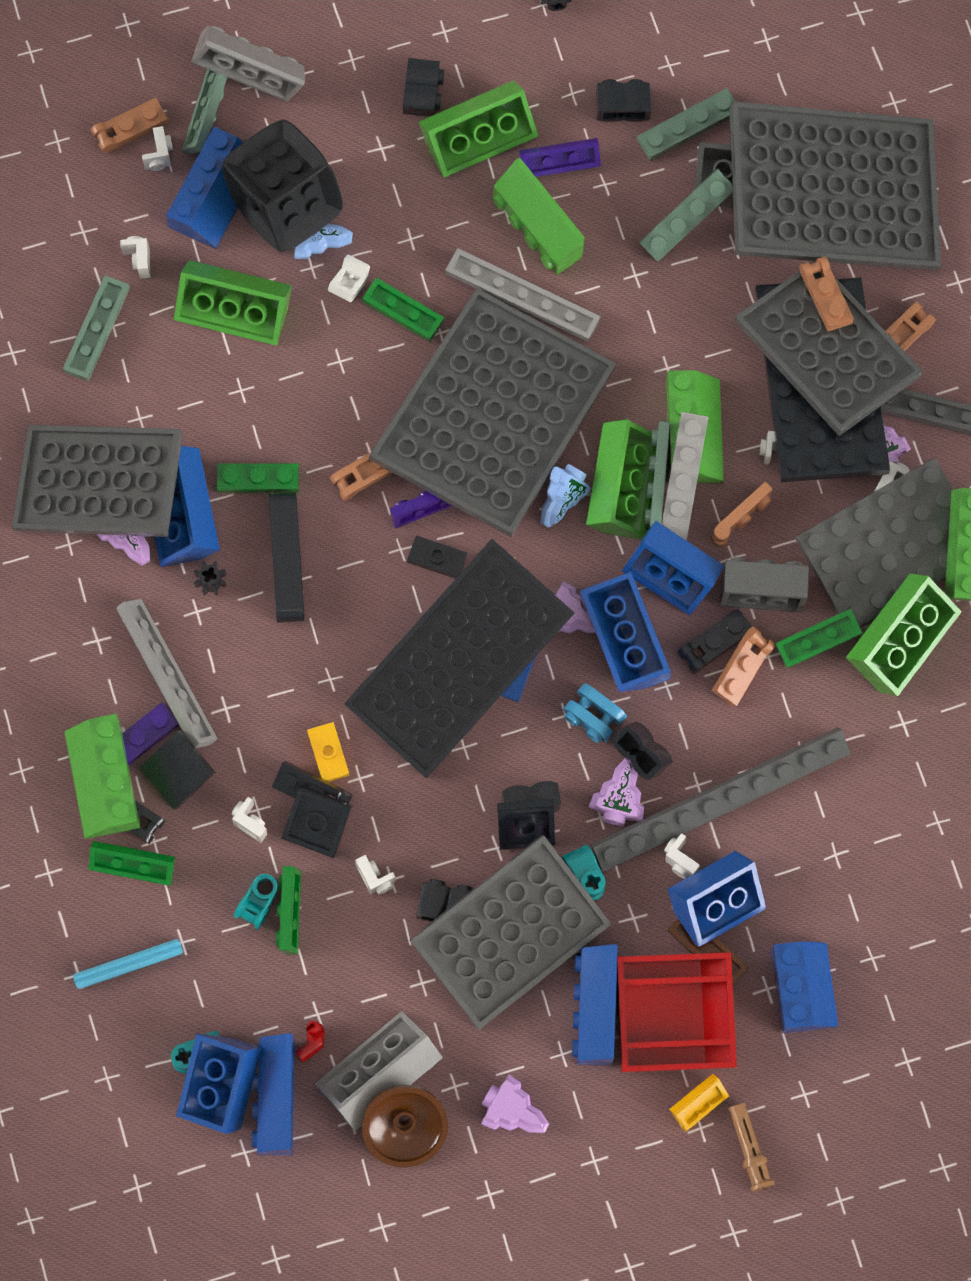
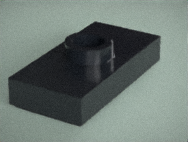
M416 535L407 558V563L456 579L463 569L467 552Z

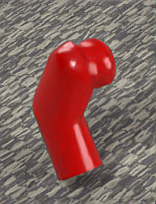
M310 1021L307 1024V1042L295 1051L302 1063L306 1062L324 1047L325 1029L318 1021Z

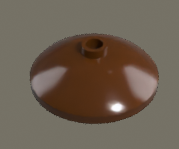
M412 1085L391 1087L378 1094L367 1106L362 1119V1134L368 1150L381 1162L395 1167H413L428 1161L441 1149L448 1132L446 1111L439 1099L431 1092ZM406 1115L408 1116V1119L406 1121H400L399 1117Z

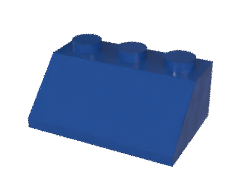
M655 521L621 571L625 574L631 572L634 580L690 616L711 590L724 565Z
M737 851L730 853L668 888L675 915L698 947L766 909L755 862Z
M801 941L774 944L771 948V958L782 1033L838 1027L827 943Z
M197 1033L176 1116L225 1134L241 1130L261 1047L238 1039Z

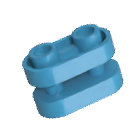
M583 683L576 692L581 698L580 702L576 703L570 700L563 708V711L566 713L564 718L575 727L578 725L582 726L587 730V736L594 742L600 743L602 741L607 743L614 734L609 728L610 724L614 723L620 726L627 718V715L620 707L596 689ZM590 706L603 715L600 720L587 711Z

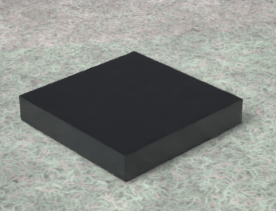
M177 731L140 767L142 772L174 810L183 805L216 773L182 731Z
M300 786L281 839L334 858L353 805Z
M553 799L497 803L500 850L526 848L541 835H544L552 846L555 845Z

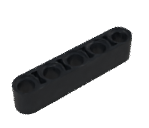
M296 492L269 494L277 623L305 621Z

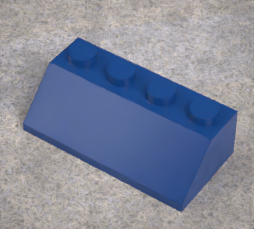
M213 127L166 215L170 229L214 249L217 248L238 209L227 187L222 171V163L235 148L243 143L241 139Z
M181 446L168 536L154 537L160 567L200 560L220 550L199 448Z
M629 572L580 590L581 597L618 691L646 689L670 680V668L632 573Z
M614 944L585 947L581 950V956H575V972L580 973V984H574V1000L579 1001V1012H573V1029H578V1040H572V1057H577V1065L611 1066L614 1060L617 945Z
M293 1034L259 1037V1045H255L261 1047L258 1059L259 1073H255L253 1079V1091H258V1102H253L252 1119L258 1120L257 1131H252V1148H257L258 1155L293 1156L295 1040Z

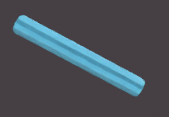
M175 939L75 973L73 979L76 987L81 989L181 955L183 949L180 941Z

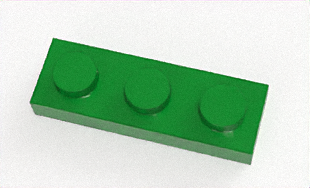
M377 277L362 298V303L428 342H431L444 322L443 316Z
M299 463L217 464V492L299 493Z
M849 609L777 642L776 645L786 667L789 668L863 633L852 610Z
M93 841L90 847L88 870L171 886L175 857Z
M283 866V872L278 880L279 890L282 893L281 902L277 906L280 930L276 932V944L279 950L287 955H298L302 871L294 866Z

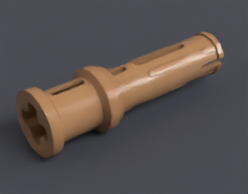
M746 1103L728 1108L745 1158L742 1166L743 1169H747L752 1185L750 1191L757 1192L774 1186L775 1181L771 1180L766 1166L768 1162L767 1157L761 1155L746 1109Z

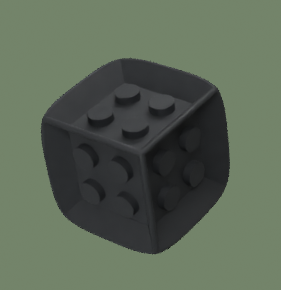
M285 119L274 122L235 148L222 163V171L227 187L242 215L273 248L280 252H285L298 246L328 225L342 211L343 199L332 168L318 148L295 125Z

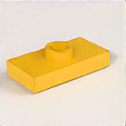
M334 722L308 729L307 733L321 778L330 782L350 776Z
M712 1074L669 1110L680 1127L686 1132L728 1098L729 1095L718 1077Z

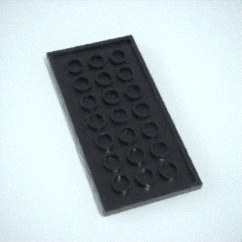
M862 278L837 279L866 310ZM782 283L756 285V301ZM763 353L781 483L889 474L890 465L881 406L839 436Z
M491 539L344 704L425 778H428L575 612L494 539Z

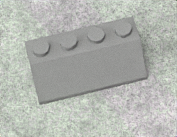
M206 26L201 32L191 61L194 64L286 102H289L305 83V68L303 65L298 64L295 59L274 54L267 47H258L250 44L247 39L231 36L216 26Z
M401 1011L314 1084L347 1124L356 1131L362 1126V1119L367 1106L378 1094L391 1087L412 1085L413 1082L430 1070L443 1057L428 1036Z

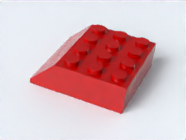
M731 952L617 957L616 988L620 1073L737 1068Z

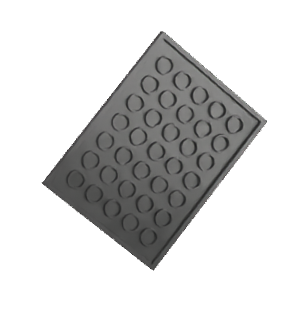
M744 102L731 103L730 131L735 255L817 261L818 258L826 256L828 261L832 263L935 271L941 268L933 119Z
M476 288L372 450L369 460L503 534L512 537L548 479L553 467L556 466L610 378L617 363Z

